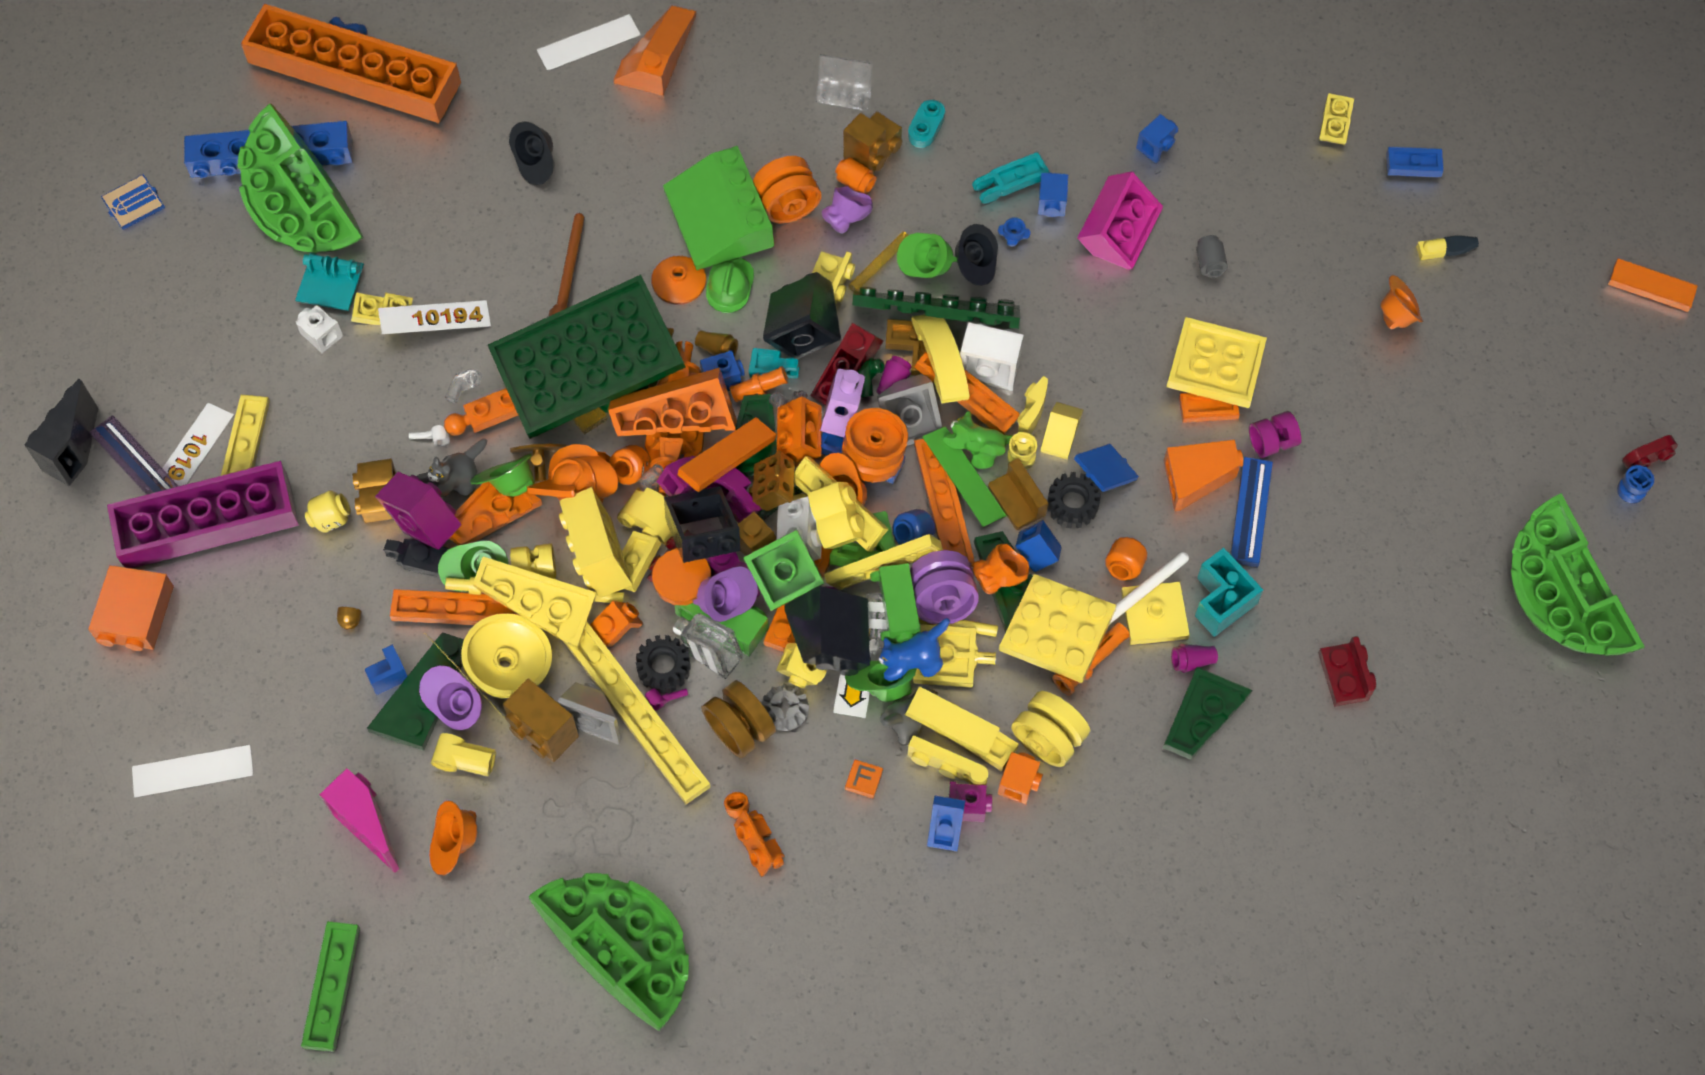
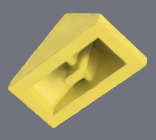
M1056 402L1049 417L1040 452L1068 460L1083 409Z

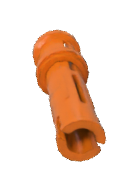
M1117 622L1104 635L1085 680L1090 679L1093 669L1123 641L1130 637L1129 631L1123 624ZM1057 673L1052 676L1056 687L1068 696H1071L1075 691L1074 688L1080 684V682Z

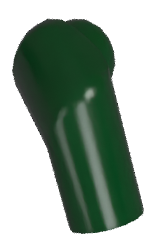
M879 358L866 360L858 370V373L865 377L861 397L874 396L871 380L877 373L884 371V362Z

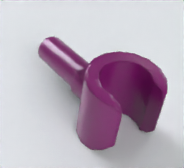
M657 688L649 690L645 697L652 708L658 711L667 702L688 696V691L685 688L661 695Z

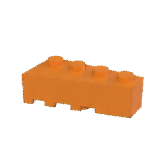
M720 367L627 394L610 401L608 408L617 436L655 434V432H670L674 434L682 433V431L697 430L699 432H711V430L718 429L736 431L737 418Z

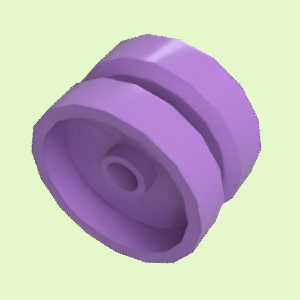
M949 550L934 551L920 557L912 564L910 574L920 619L930 624H938L943 619L948 618L950 620L949 624L965 619L975 610L979 603L978 590L974 581L971 563L966 556Z

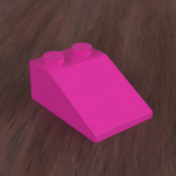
M346 768L319 795L330 813L396 873L399 870V866L380 808L374 799L377 794L370 787L371 783L360 772L354 775Z

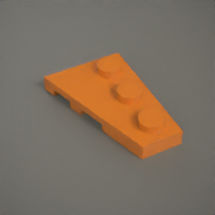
M490 482L482 483L456 510L455 516L462 525L449 539L458 546L477 542L543 505L542 500L536 495L528 494L527 491L514 497L502 495Z

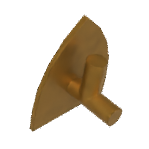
M531 444L510 448V452L533 451L531 462L534 465L535 481H545L544 450L561 449L568 445Z

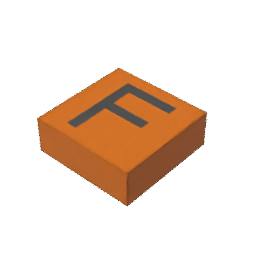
M854 759L845 790L874 799L883 774V768Z

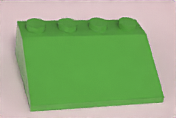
M738 146L711 153L663 185L664 192L696 270L774 247L773 227Z

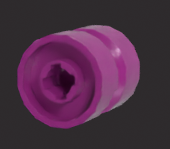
M1290 411L1274 415L1270 420L1265 418L1249 424L1250 441L1260 458L1278 453L1279 449L1284 451L1301 444V431L1296 418Z

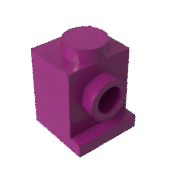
M950 781L949 798L965 800L962 821L985 822L986 812H992V794H986L987 785L956 784V782ZM965 798H973L976 799V801L974 803H969L966 801Z

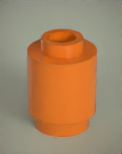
M851 157L841 160L835 170L837 181L859 193L867 195L876 183L877 177L873 175V171Z

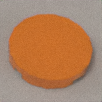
M678 549L668 551L657 560L652 572V582L659 596L665 602L684 606L693 603V599L697 598L701 582L711 577V569L706 559L683 563Z

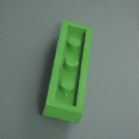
M329 921L326 923L301 1043L303 1049L335 1052L360 931V927L357 924Z

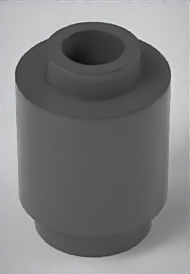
M1204 236L1198 240V246L1196 247L1201 274L1209 278H1216L1221 276L1228 268L1224 246L1218 236Z

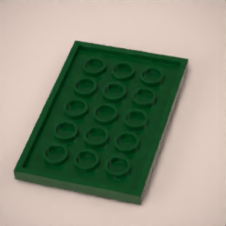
M641 275L487 345L529 439L686 368Z

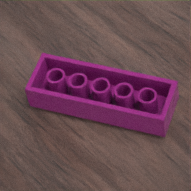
M281 461L107 505L116 557L124 568L131 569L299 526L288 474Z

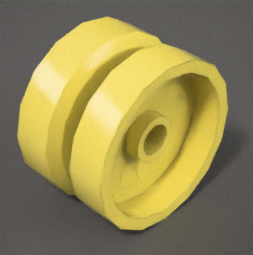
M1039 691L1028 703V711L1021 712L1012 723L1011 729L1019 742L1033 755L1052 766L1063 767L1073 756V747L1081 746L1088 737L1090 728L1087 721L1072 705L1050 692Z

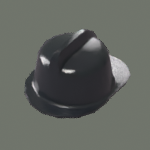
M523 121L517 123L512 127L509 134V145L519 171L528 183L533 185L544 184L550 179L553 172L552 138L547 131L539 128L532 122Z
M970 225L963 230L960 240L955 247V257H957L961 274L969 282L980 286L987 285L994 279L998 254L996 237L984 225Z

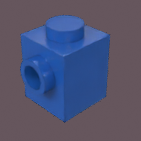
M732 350L700 360L701 373L720 367L727 391H730L731 385L741 383V376L745 375L741 360H735Z

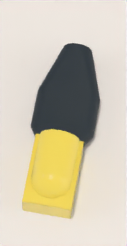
M1455 235L1420 241L1417 243L1416 249L1421 261L1440 258L1445 255H1462L1477 248L1479 241L1477 237Z

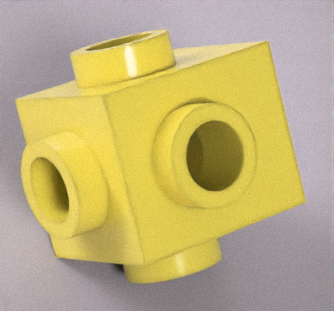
M788 643L776 671L790 677L788 682L800 688H805L808 685H817L818 682L823 680L827 670L817 669L815 665L803 663L796 643Z

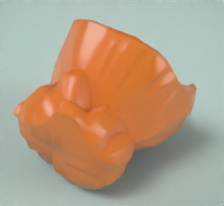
M1009 544L997 545L990 552L986 560H979L973 564L974 575L986 594H993L1000 587L1018 585L1027 579L1029 573L1028 561L1024 556L1015 552Z

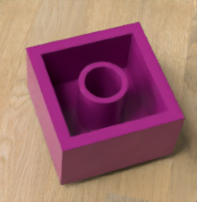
M398 471L375 496L404 534L439 550L462 525L455 516L456 510L440 497L442 495L440 489L431 482L423 483L413 474L408 476Z

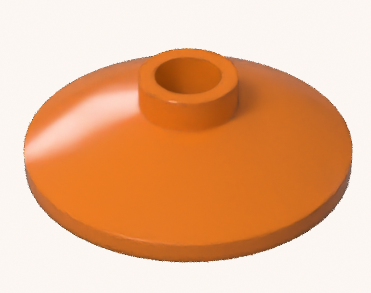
M672 256L664 259L655 267L651 277L652 288L655 294L667 303H689L698 298L704 291L706 274L704 269L696 270L692 258ZM675 274H682V276H680V277H676V276H674V275H675Z

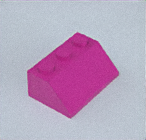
M1133 171L1108 176L1077 239L1093 256L1128 270L1133 269L1163 206Z

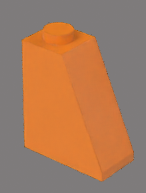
M1235 440L1167 448L1164 465L1174 511L1184 509L1237 477L1239 468L1243 466V455L1241 450H1237Z

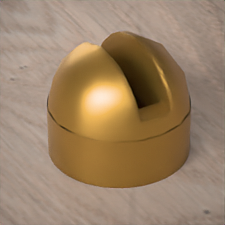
M338 607L337 622L344 629H353L359 624L362 611L352 607Z

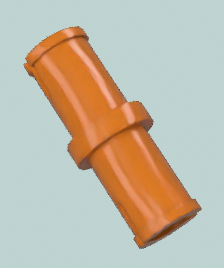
M781 366L762 375L756 373L752 375L751 379L731 385L730 391L734 401L737 403L743 400L744 396L766 394L767 390L787 384L789 380L784 367Z

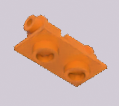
M744 810L734 824L736 835L744 843L752 865L757 868L759 874L763 877L771 866L774 869L785 864L783 860L785 856L775 838L768 841L763 839L772 833L763 815L758 814L757 810L749 813Z

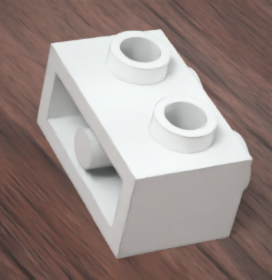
M808 496L778 506L777 540L798 530L813 560L821 559L822 543L817 532L816 520L811 511Z

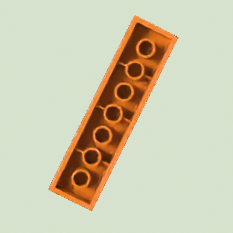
M265 3L241 42L247 62L436 123H440L461 84L457 63Z

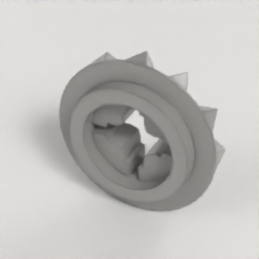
M785 683L776 688L772 686L771 690L763 697L762 705L767 710L777 730L787 731L795 729L808 716L809 704L806 694H803L797 686H787ZM783 697H786L789 705H793V707L788 708L787 717H784L781 708L776 707L782 704Z

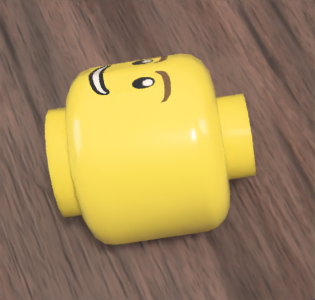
M330 490L308 501V511L305 512V518L311 528L316 527L320 532L327 533L346 524L348 515L351 514V509L343 494H337L335 491Z

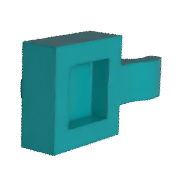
M753 348L748 371L749 378H752V375L756 373L762 375L783 366L788 378L796 379L800 371V367H798L799 360L795 358H781V351Z

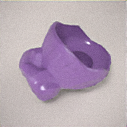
M848 186L835 187L832 205L822 210V217L827 223L831 224L836 232L845 233L851 223L860 221L869 215L873 209L872 199L870 196L856 192Z

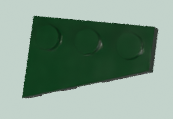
M772 394L744 396L737 418L736 430L756 417L775 432ZM776 438L768 446L735 468L746 477L754 476V464L776 454Z
M1197 667L1163 748L1191 760L1247 700L1253 690Z

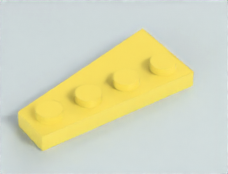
M482 557L473 582V586L578 650L596 598V592L486 557Z

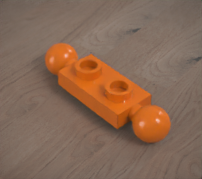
M507 388L463 405L466 414L463 416L458 413L448 415L444 421V428L448 434L458 436L464 433L468 425H471L474 433L514 418L518 416V413Z

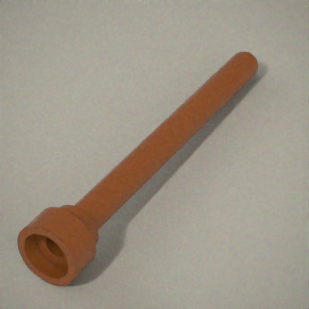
M582 213L574 215L557 304L550 309L549 316L568 308L585 220Z

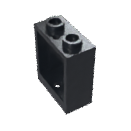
M721 486L703 489L700 492L693 491L664 497L665 519L683 563L741 551L739 526ZM718 517L723 529L685 536L680 525Z

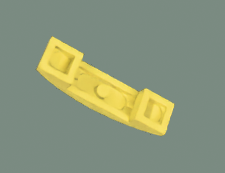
M925 315L912 316L911 321L918 340H923L934 370V384L941 403L968 400L970 395L963 363L947 322L944 318Z

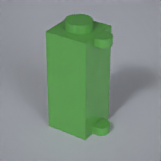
M909 563L879 567V571L872 572L870 577L873 582L879 581L888 631L880 634L881 640L884 641L887 638L890 642L898 644L920 633Z

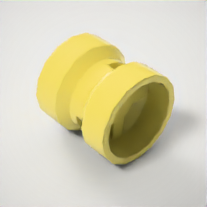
M1026 432L1013 435L1008 447V463L1019 458L1026 470L1031 468L1035 462L1038 447L1035 437Z

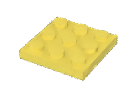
M1185 317L1167 387L1249 408L1267 338Z
M1034 574L999 645V651L1083 683L1115 614L1117 605Z

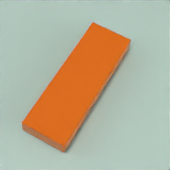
M1617 258L1608 282L1610 286L1689 312L1692 307L1698 285Z

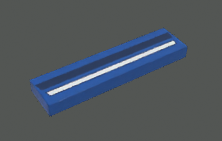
M1248 457L1243 459L1230 552L1231 556L1240 565L1258 568L1260 564L1272 461Z

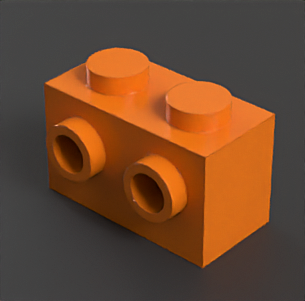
M801 396L778 407L777 451L780 450L795 462V467L799 466L805 456H809L813 460L821 457V405Z

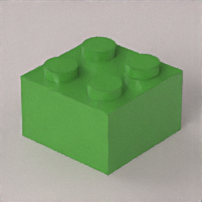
M798 530L743 557L770 611L791 602L818 586L826 584Z

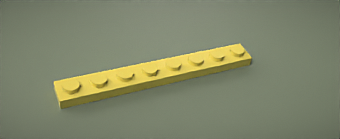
M587 622L578 650L566 643L565 645L595 685L601 689L607 701L685 805L711 788L709 781Z

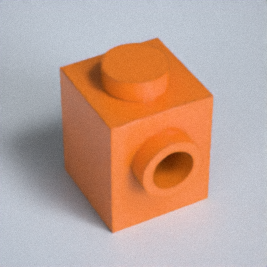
M1011 752L999 784L998 795L1026 805L1031 790L1038 791L1043 774L1038 773L1040 762L1035 761V758L1027 753L1016 754Z

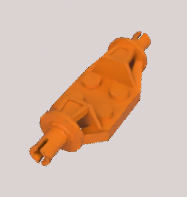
M678 341L675 344L686 368L660 379L657 386L701 373L700 368L691 362L693 350L691 342L685 341L684 349L682 348L683 341ZM699 430L682 431V433L674 434L670 432H655V434L646 435L645 451L651 460V472L660 476L667 465L679 460L680 454L684 455L683 458L701 454L703 452L705 432H699ZM659 485L658 492L666 497L665 491Z

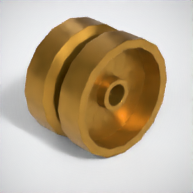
M735 680L722 690L723 699L716 696L712 697L701 706V710L718 738L734 755L741 759L755 749L754 739L760 742L765 741L776 732V727L758 698L743 683Z

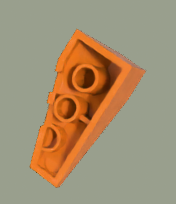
M672 5L622 59L613 80L614 84L664 96L697 15L696 11Z

